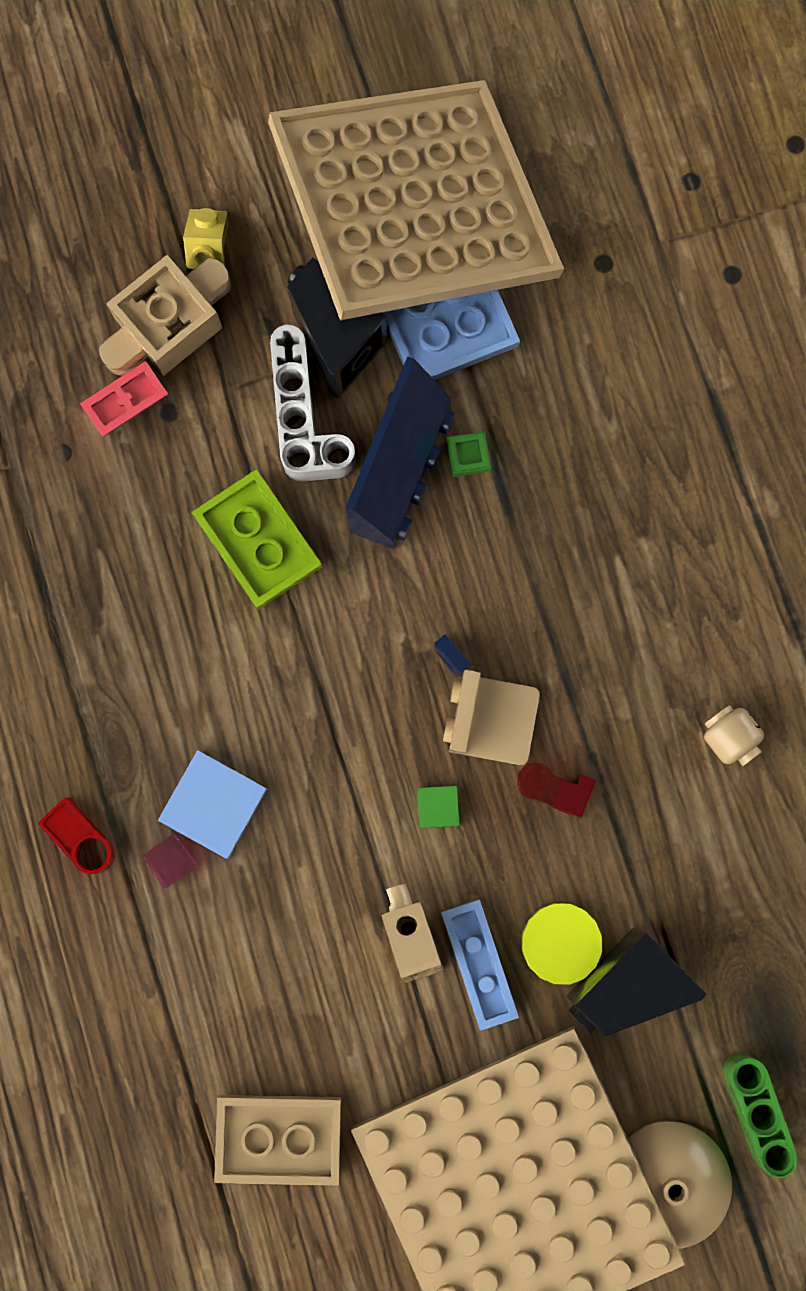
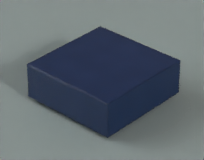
M446 634L434 643L435 653L455 677H460L463 675L464 670H469L471 664Z

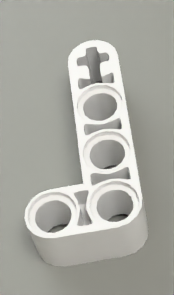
M286 324L279 326L271 335L270 346L280 457L285 473L289 478L301 482L348 476L356 466V454L352 441L340 434L315 436L309 360L304 334L294 325ZM288 343L294 344L292 348L294 362L287 361L285 350ZM292 378L303 382L296 391H287L283 388L284 383ZM298 415L306 419L304 426L299 429H290L286 426L288 419L292 416ZM343 449L349 456L343 463L336 464L328 460L329 454L333 450ZM296 453H305L310 457L308 463L303 467H294L289 464V461Z

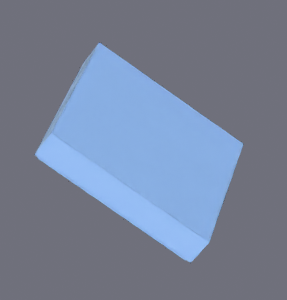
M197 750L158 821L220 856L229 859L268 789Z

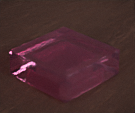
M173 833L141 856L163 889H167L199 866L177 833Z

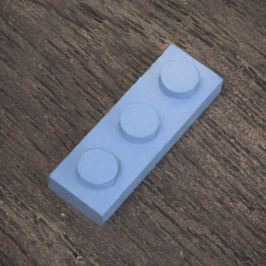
M480 899L441 911L480 1031L519 1018Z

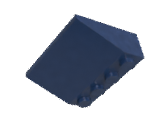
M408 356L346 506L351 533L394 549L398 539L401 541L406 539L412 523V519L407 518L412 504L418 506L421 502L427 485L421 482L426 468L434 469L441 448L435 445L440 433L448 434L455 413L450 411L451 397L415 359Z

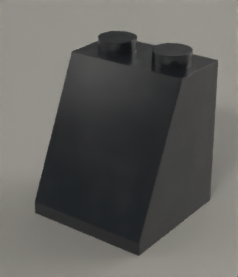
M312 257L305 266L299 265L292 272L288 279L289 285L287 289L293 315L332 394L339 399L387 343L386 315L381 312L340 320L320 263Z
M633 927L597 964L596 968L585 979L581 980L566 997L574 1004L569 1009V1012L590 1033L598 1028L606 1037L701 1001L707 993L646 932Z

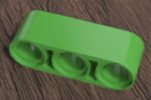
M743 1052L734 1053L728 1056L724 1062L723 1076L751 1156L755 1163L771 1177L778 1179L786 1178L796 1169L798 1162L797 1152L768 1071L760 1061L751 1055ZM751 1064L754 1070L752 1079L744 1084L738 1083L737 1072L740 1067ZM759 1105H766L768 1114L765 1120L761 1123H752L751 1114L754 1108ZM777 1145L781 1146L782 1154L780 1159L775 1163H766L765 1157L769 1148Z

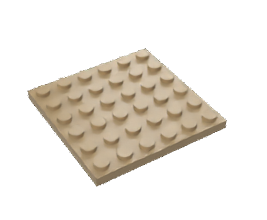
M485 80L270 112L268 124L340 320L560 278L564 267Z
M575 1026L354 1125L351 1129L422 1291H627L685 1265L684 1258Z

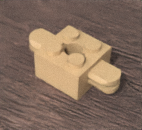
M166 255L106 304L113 317L121 326L118 331L106 339L99 347L100 357L107 369L113 374L123 376L148 358L164 376L222 329V325L212 305L231 289L230 277L224 264L210 258L203 261L185 276L169 256Z

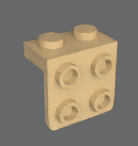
M464 670L462 679L454 678L450 702L458 704L455 719L447 718L443 741L450 743L449 752L519 766L526 764L529 759L540 697L538 689L480 677V672Z

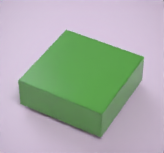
M485 431L446 437L452 478L491 471Z
M457 786L417 788L419 828L459 826Z

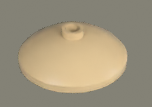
M660 1120L645 1124L634 1130L627 1136V1139L678 1248L690 1247L705 1240L722 1223L731 1201L732 1178L723 1152L705 1132L681 1121ZM675 1184L682 1187L681 1194L675 1198L668 1195L669 1188Z

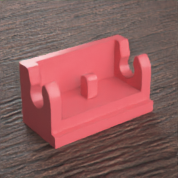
M144 361L80 403V405L101 436L105 437L167 396L168 393L148 363Z

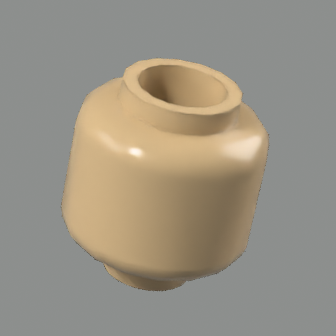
M729 705L705 723L708 730L704 734V739L724 764H732L738 760L744 766L762 752L757 745L763 741L764 732L745 708L740 707L733 710Z

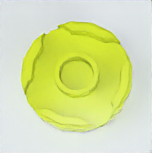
M552 903L539 908L528 920L522 932V952L527 965L539 978L553 984L570 985L585 979L596 968L602 954V935L596 921L585 910L570 903Z

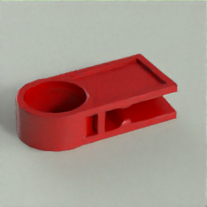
M70 797L62 799L37 823L82 873H102L109 869L114 862L115 849L112 842L95 826ZM90 839L100 840L107 849L106 861L98 869L87 868L80 859L81 847Z

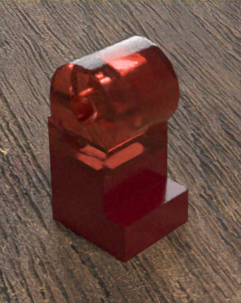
M534 762L525 765L520 770L516 783L518 790L527 798L579 819L583 816L596 780L581 774L578 776L576 783L553 775L545 765Z

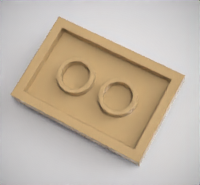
M219 1095L217 1097L214 1183L339 1186L341 1097Z

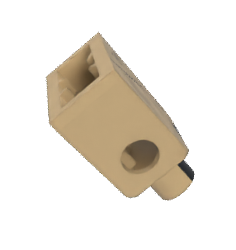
M407 884L397 885L383 891L390 912L383 914L382 919L401 979L408 983L444 971L421 902L413 904ZM406 922H413L416 929L415 932L408 936L403 935L401 926Z

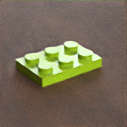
M257 469L192 511V514L257 610L323 567Z

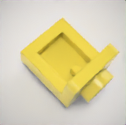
M209 208L189 210L183 235L187 268L195 269L203 261L210 258L218 260L225 265L224 243L228 229V211H215Z

